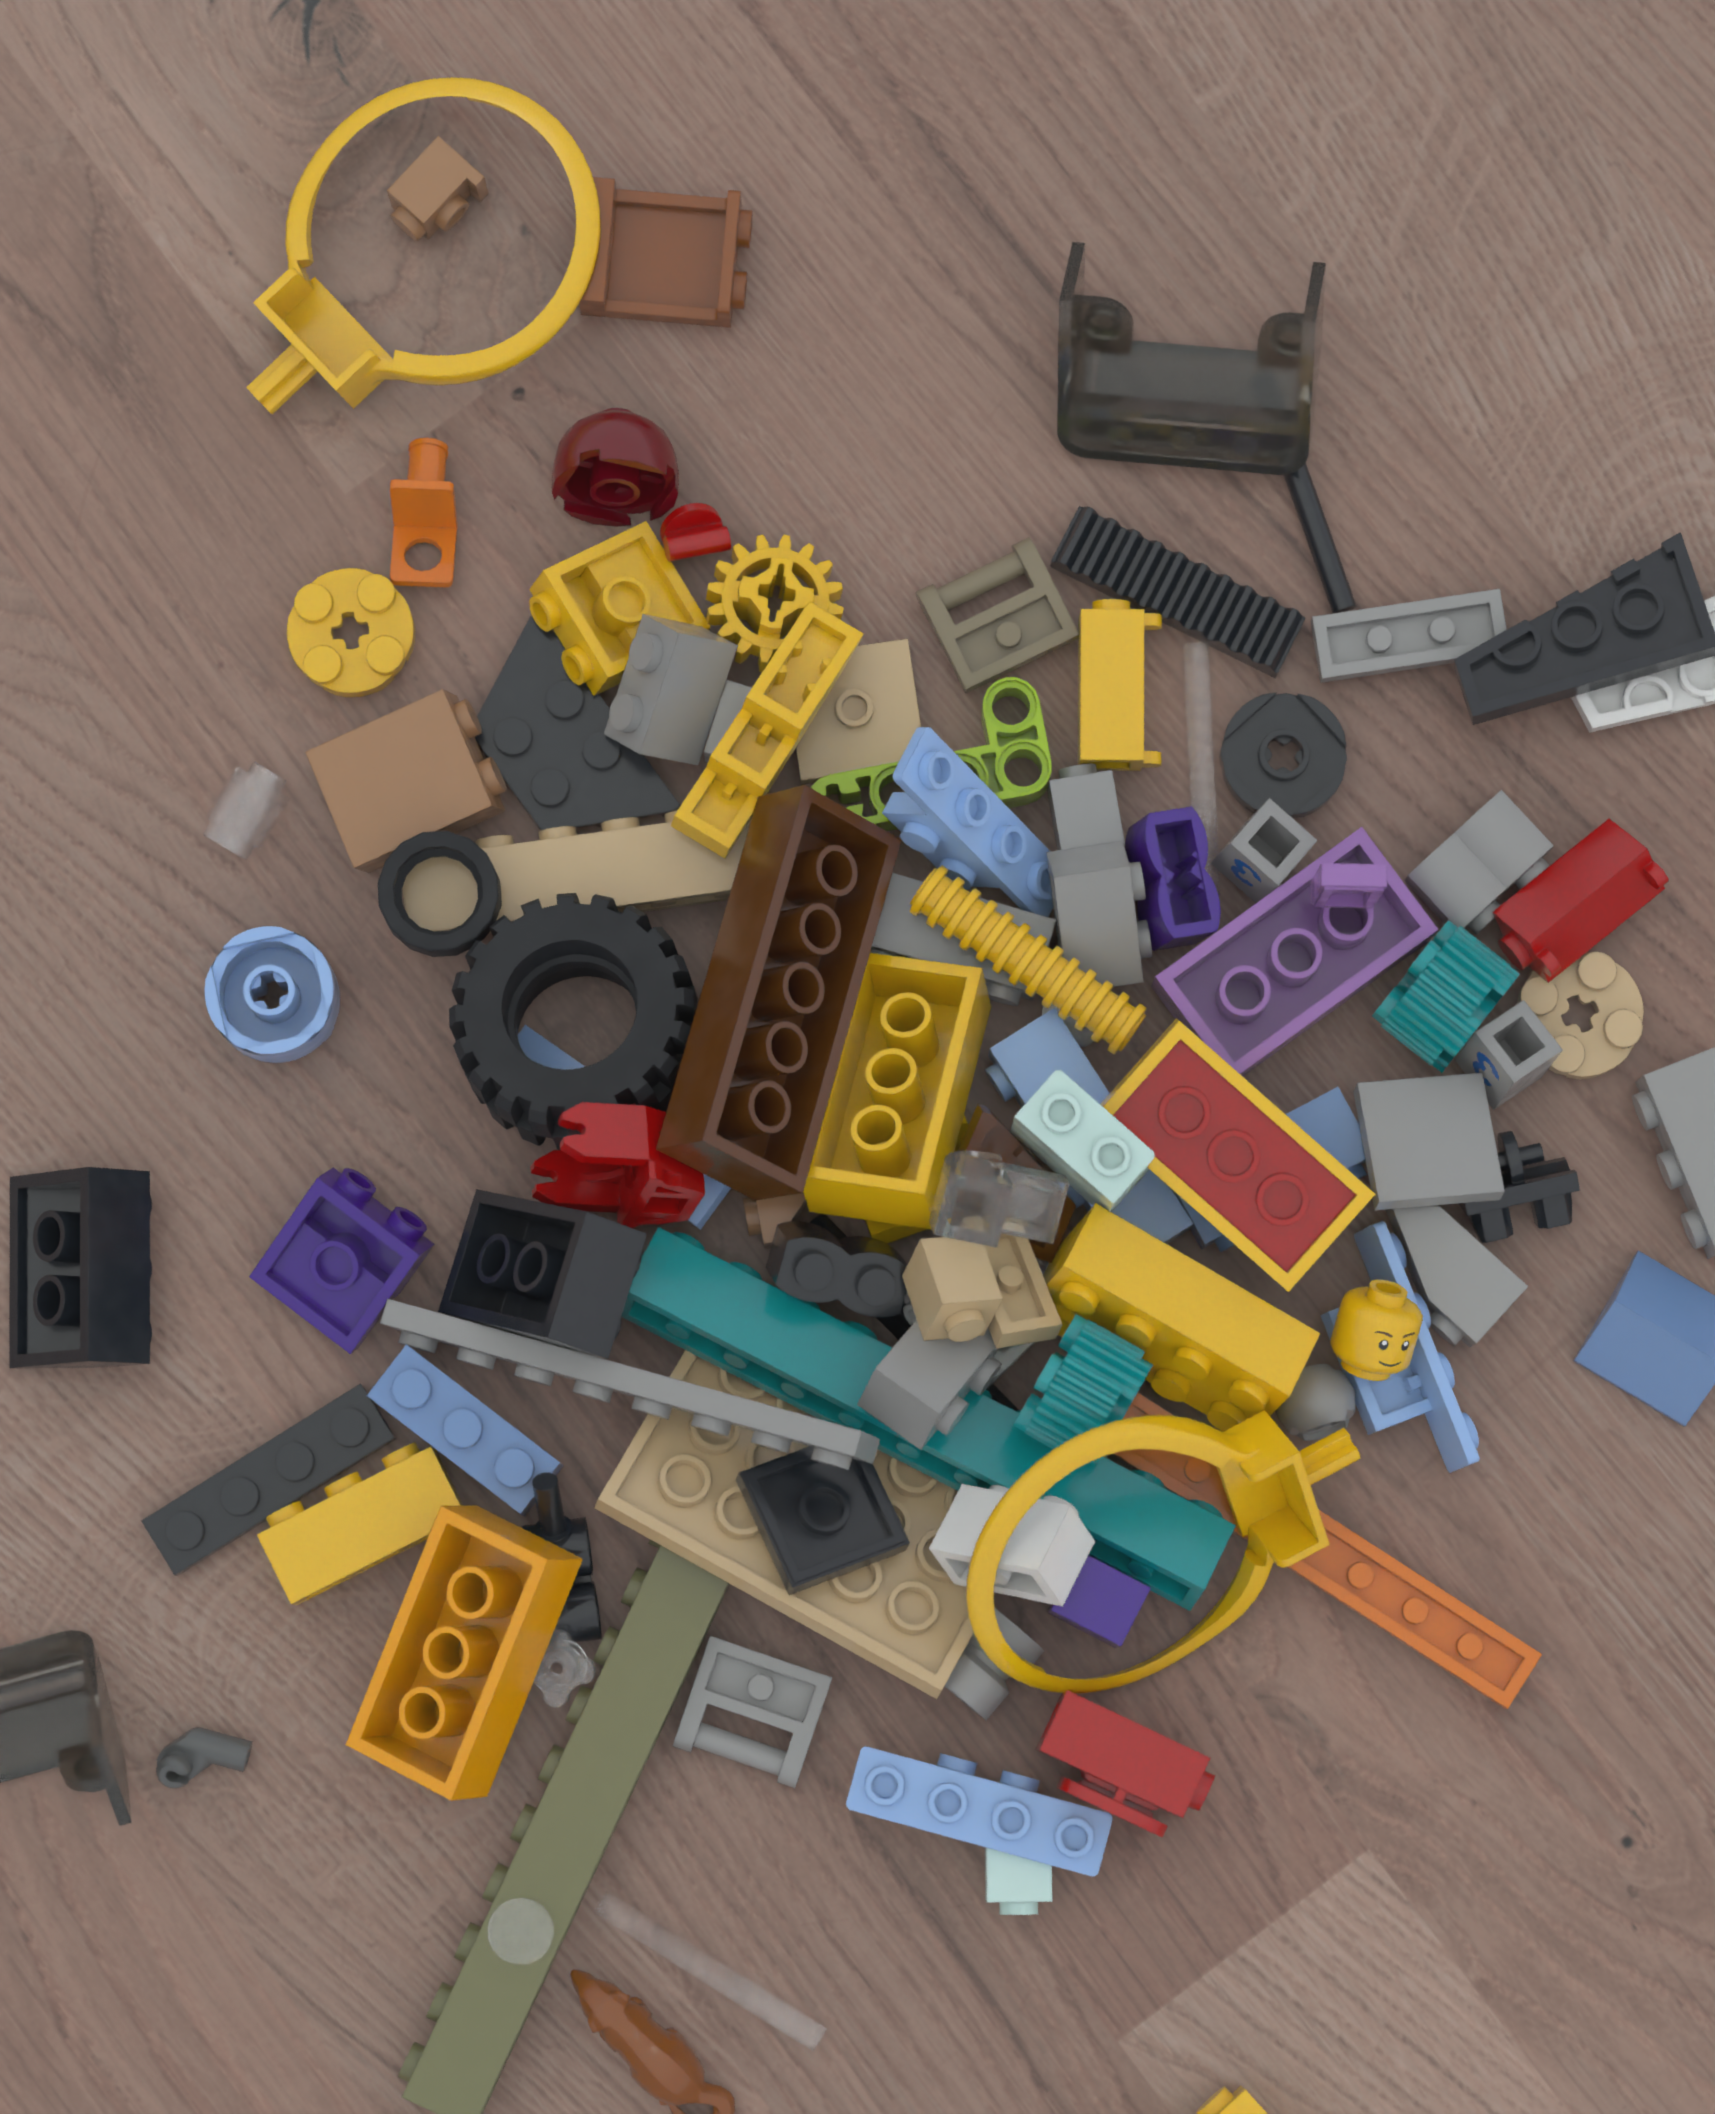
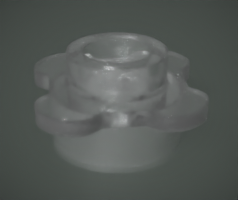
M556 1629L553 1632L534 1683L543 1692V1700L548 1706L562 1707L568 1703L570 1692L579 1684H587L593 1680L596 1672L595 1664L590 1658L586 1657L585 1652L577 1643L571 1641V1636L566 1631ZM553 1663H559L562 1666L561 1674H555L552 1671Z

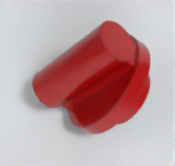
M704 503L683 505L672 511L661 525L660 538L669 562L731 550L728 528L723 526L718 512L710 505Z

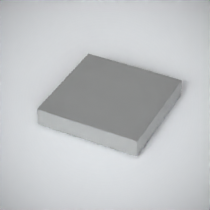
M1482 1073L1357 1083L1353 1093L1370 1188L1375 1193V1196L1372 1198L1374 1210L1501 1199L1505 1190Z

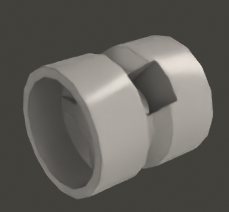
M994 1607L997 1623L1006 1643L1018 1655L1034 1664L1043 1654L1044 1650ZM973 1633L945 1687L986 1721L1009 1694L1005 1681L1010 1676L1001 1671L989 1659Z

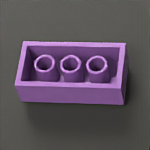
M1361 827L1156 975L1151 987L1175 1019L1177 1018L1241 1076H1245L1429 942L1439 929ZM1321 863L1387 864V888L1373 908L1314 907V904H1311V881Z

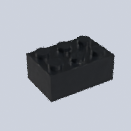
M476 1189L438 1312L566 1349L608 1359L613 1342L621 1329V1316L633 1278L640 1268L641 1252L647 1234L586 1211Z

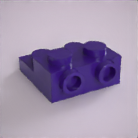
M333 1167L315 1180L249 1277L351 1354L359 1348L383 1314L387 1299L392 1300L402 1292L435 1244L423 1236L427 1226L416 1214L402 1207H395L391 1211L373 1198L376 1187L366 1176L350 1168H345L340 1173Z

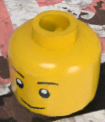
M1372 1280L1369 1286L1356 1287L1344 1294L1330 1339V1345L1335 1355L1341 1359L1340 1364L1342 1368L1348 1373L1366 1380L1384 1381L1389 1379L1390 1374L1399 1373L1410 1365L1422 1325L1423 1315L1418 1306L1407 1298V1290L1404 1287L1387 1280Z

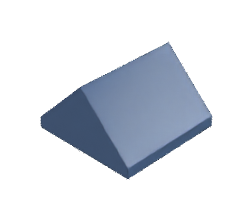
M1638 1250L1573 1361L1684 1427L1715 1385V1295Z

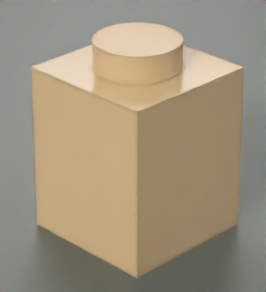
M981 1234L920 1239L902 1275L924 1341L950 1339L954 1342H964L978 1336H984L1003 1300Z

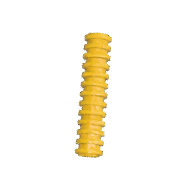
M943 865L931 871L910 902L911 908L909 912L917 917L920 913L928 917L926 920L928 926L934 928L938 924L944 928L942 935L948 940L953 936L961 940L959 943L961 949L967 951L971 947L977 951L975 958L982 963L988 959L994 963L992 966L994 972L1000 974L1004 970L1010 974L1008 981L1015 986L1020 981L1027 986L1025 993L1028 996L1033 997L1037 993L1043 997L1041 1004L1048 1009L1053 1004L1060 1009L1058 1016L1061 1019L1066 1020L1070 1016L1077 1021L1074 1026L1077 1030L1081 1032L1087 1028L1093 1032L1091 1039L1094 1042L1099 1043L1103 1039L1110 1044L1108 1051L1113 1055L1125 1048L1146 1017L1144 1014L1146 1011L1145 1006L1138 1004L1135 1008L1129 1004L1130 996L1125 992H1122L1119 996L1111 991L1113 984L1108 980L1103 984L1096 981L1097 973L1092 969H1089L1086 973L1078 968L1080 961L1075 957L1070 961L1063 958L1064 950L1059 946H1056L1053 950L1045 945L1047 938L1042 934L1037 938L1030 935L1031 927L1026 923H1023L1020 927L1012 922L1014 919L1013 914L1009 911L1004 915L997 912L998 904L993 900H990L987 904L980 900L981 892L976 888L971 892L964 889L965 881L960 877H957L954 881L947 877L948 869Z

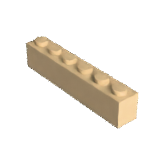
M677 811L666 813L664 815L665 823L640 826L639 818L628 817L601 823L602 832L577 835L576 827L562 826L539 831V840L514 844L512 835H497L480 838L475 841V844L488 854L500 879L502 906L497 920L503 915L510 922L524 916L521 905L539 899L542 908L557 905V894L577 893L580 904L591 905L592 897L597 894L614 898L617 909L621 913L630 905L642 912L728 900L751 820L726 859L671 827L673 817ZM433 857L418 863L406 876L402 888L405 910L409 918L420 927L434 932L450 931L462 925L473 913L478 900L477 883L471 871L460 861L448 857Z

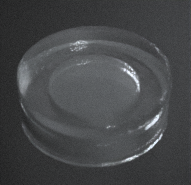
M515 1898L503 1903L492 1914L488 1925V1939L493 1951L504 1961L516 1965H525L540 1959L549 1950L554 1938V1923L550 1913L542 1904L529 1898Z

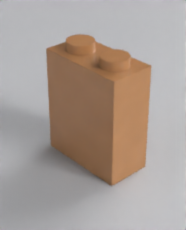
M441 689L305 752L355 869L371 873L382 868L385 860L402 842L422 832L449 831L457 834L506 811L499 796L507 791L503 776L492 757L484 759L475 740V736L482 734L481 725L472 705L467 699L459 701L456 695Z

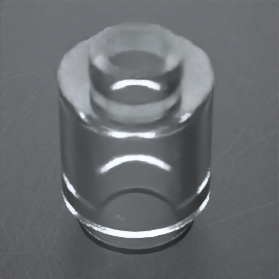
M253 762L248 772L236 766L205 817L210 820V823L203 835L247 861L254 847L261 850L290 802L291 798L281 793L287 781L256 762Z

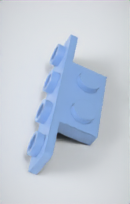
M930 727L916 728L893 773V780L904 792H893L882 814L901 832L900 838L906 845L921 852L937 869L941 865L947 868V877L953 881L957 877L965 881L964 889L969 890L971 887L1000 888L1021 910L1048 917L1053 908L1046 852L1051 851Z
M1384 1221L1372 1224L1354 1234L1356 1244L1371 1281L1377 1279L1387 1280L1404 1287L1407 1290V1298L1420 1309L1423 1321L1410 1365L1405 1370L1396 1374H1390L1387 1380L1372 1381L1356 1377L1344 1370L1342 1366L1341 1369L1355 1389V1404L1368 1435L1425 1414L1446 1469L1451 1473L1479 1461V1455L1476 1450L1479 1446L1478 1433L1469 1415L1460 1410L1452 1390L1455 1385L1452 1367L1445 1355L1437 1352L1428 1330L1431 1325L1428 1307L1418 1293H1413L1404 1270L1407 1265V1258L1401 1241L1394 1233H1389ZM1339 1308L1321 1315L1329 1339L1332 1336Z
M867 1746L860 1750L846 1801V1806L849 1810L1093 1877L1099 1873L1113 1820L1110 1813L1039 1794L1037 1791L1040 1780L1003 1770L1000 1782L974 1776L978 1763L940 1753L937 1765Z

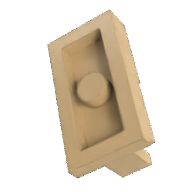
M1020 1218L960 1227L958 1236L981 1234L1003 1297L988 1327L996 1349L1056 1339L1062 1327V1322Z

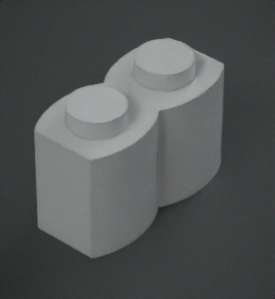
M1501 790L1406 877L1405 882L1444 924L1449 920L1457 927L1461 926L1464 929L1469 927L1477 935L1495 919L1492 912L1500 906L1496 900L1514 884L1519 889H1522L1550 866L1543 857L1550 852L1553 844Z

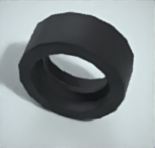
M449 831L422 832L402 842L385 860L377 883L379 908L392 934L410 950L431 957L457 956L469 950L475 941L482 942L490 933L489 926L497 920L502 906L500 879L488 854L470 838ZM448 857L460 861L471 871L477 883L478 900L473 913L462 925L450 931L434 932L420 927L409 918L403 906L402 888L406 876L418 863L429 858Z

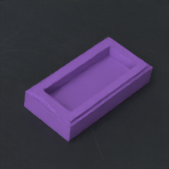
M1321 863L1311 881V904H1314V907L1373 908L1387 888V864Z

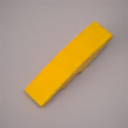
M809 601L746 696L742 709L716 746L703 773L674 815L671 827L726 859L751 820L758 796L766 795L844 670L864 633Z

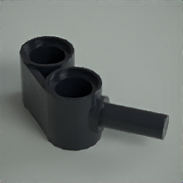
M549 1472L540 1473L532 1481L539 1520L536 1524L521 1526V1528L583 1559L548 1646L602 1639L596 1587L591 1578V1575H593V1563L586 1517L569 1519L567 1516H564L557 1476Z

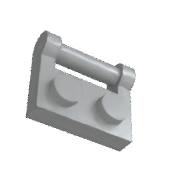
M710 1636L673 1747L690 1753L693 1747L719 1755L777 1775V1783L795 1788L832 1677ZM710 1704L792 1732L793 1735L788 1750L784 1751L703 1723L702 1720L707 1705Z

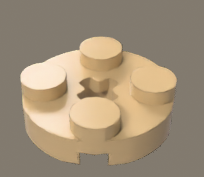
M1596 951L1586 952L1549 983L1535 971H1532L1519 991L1516 1004L1524 1000L1563 1050L1549 1070L1556 1074L1565 1075L1567 1078L1589 1079L1611 1071L1627 1058L1642 1035L1644 1009L1639 989L1630 974L1605 953ZM1578 998L1582 1005L1590 1003L1593 1006L1596 1014L1589 1019L1591 1026L1589 1031L1581 1032L1577 1024L1569 1026L1564 1024L1562 1015L1569 1010L1567 1000Z

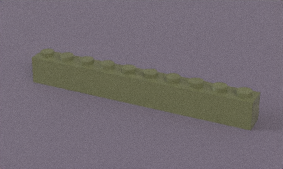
M649 1540L648 1544L659 1549L648 1572L638 1567L636 1568L621 1600V1603L631 1607L620 1631L609 1626L593 1661L603 1666L592 1690L581 1685L567 1714L566 1721L576 1725L565 1749L558 1745H553L541 1769L538 1780L548 1784L537 1808L526 1803L512 1831L510 1839L520 1843L510 1867L501 1863L497 1864L483 1893L482 1899L491 1902L492 1905L482 1927L470 1922L458 1946L454 1958L464 1962L454 1986L442 1982L428 2010L426 2018L436 2022L426 2046L417 2042L413 2043L399 2072L398 2078L408 2082L402 2098L436 2114H483L730 1584L652 1540Z

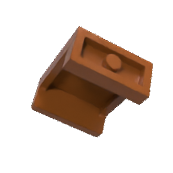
M593 177L599 200L601 231L594 271L579 303L581 315L731 328L732 310H744L747 272L736 271L738 247L750 248L753 210H742L741 191L728 190L727 198L624 190L616 189L615 179Z

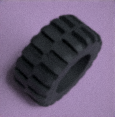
M577 893L557 894V905L542 908L539 899L521 905L524 916L513 922H510L503 915L489 926L493 939L487 945L481 941H475L465 955L470 971L469 973L464 971L456 973L451 990L457 1002V1005L449 1008V1028L456 1041L453 1047L479 1102L487 1105L492 1118L506 1130L515 1126L523 1140L538 1146L544 1143L546 1137L551 1138L557 1150H560V1142L563 1137L576 1134L582 1135L578 1130L558 1126V1119L561 1114L581 1102L643 1105L667 1112L699 1002L684 958L678 955L674 941L661 926L652 928L647 914L634 906L626 907L623 913H621L617 909L614 898L597 894L592 897L591 905L580 904ZM574 977H599L624 987L632 996L636 1007V1017L630 1033L612 1054L598 1063L578 1069L550 1068L529 1059L520 1047L518 1029L525 1011L541 992L555 983Z

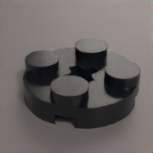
M1288 693L1260 695L1243 705L1232 717L1226 728L1219 753L1223 779L1234 798L1253 813L1270 798L1292 818L1305 817L1323 807L1336 793L1343 780L1347 761L1345 734L1336 716L1324 704L1313 697L1297 694L1296 696ZM1276 741L1283 747L1291 741L1296 744L1299 751L1296 753L1294 760L1298 767L1293 771H1289L1285 767H1281L1278 770L1273 769L1268 763L1272 757V753L1268 748L1270 743Z

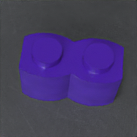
M1192 806L1147 814L1128 828L1125 840V851L1129 863L1140 861L1144 879L1145 900L1138 901V921L1147 920L1153 951L1197 944L1217 932L1221 916L1220 899L1216 886L1205 870L1208 857V840L1204 825Z

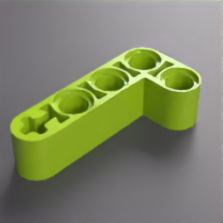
M1005 677L995 681L987 689L983 698L982 726L986 745L954 752L1008 808L1033 803L1045 794L1052 773V761L1040 700L1036 690L1027 681L1018 677ZM1015 697L1026 705L1028 715L1020 723L1007 725L995 717L992 710L993 705L1001 698ZM1016 758H1027L1038 766L1040 777L1032 785L1017 786L1007 779L1004 772L1006 765ZM899 761L829 774L819 778L811 786L813 790L826 797L830 794H838L839 800L843 804L861 801L860 787L869 786V806L873 816L863 817V804L852 805L846 808L885 831L897 829L882 814L885 805L882 803L879 794L886 784L894 781L893 773Z

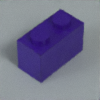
M1088 1555L1064 1605L1050 1604L1047 1613L1117 1648L1122 1646L1151 1588Z

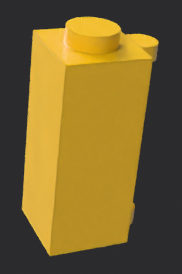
M1121 599L1096 600L1092 602V609L1080 610L1078 620V632L1080 634L1078 639V765L1092 763L1096 764L1097 770L1141 771L1142 768L1162 766L1161 752L1144 751V630L1161 629V614L1144 613V609H1130V602Z

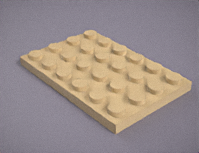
M686 1350L670 1375V1378L816 1418ZM672 1408L669 1420L647 1414L600 1494L595 1509L933 1698L937 1699L973 1635L967 1610L966 1586L954 1584L929 1549L958 1493L957 1490L877 1449L873 1465L910 1542L907 1550L788 1595L739 1489L736 1478L741 1471L808 1446L791 1442L789 1453H784L751 1443L753 1430L732 1425L729 1436H724L691 1426L694 1416L692 1413Z

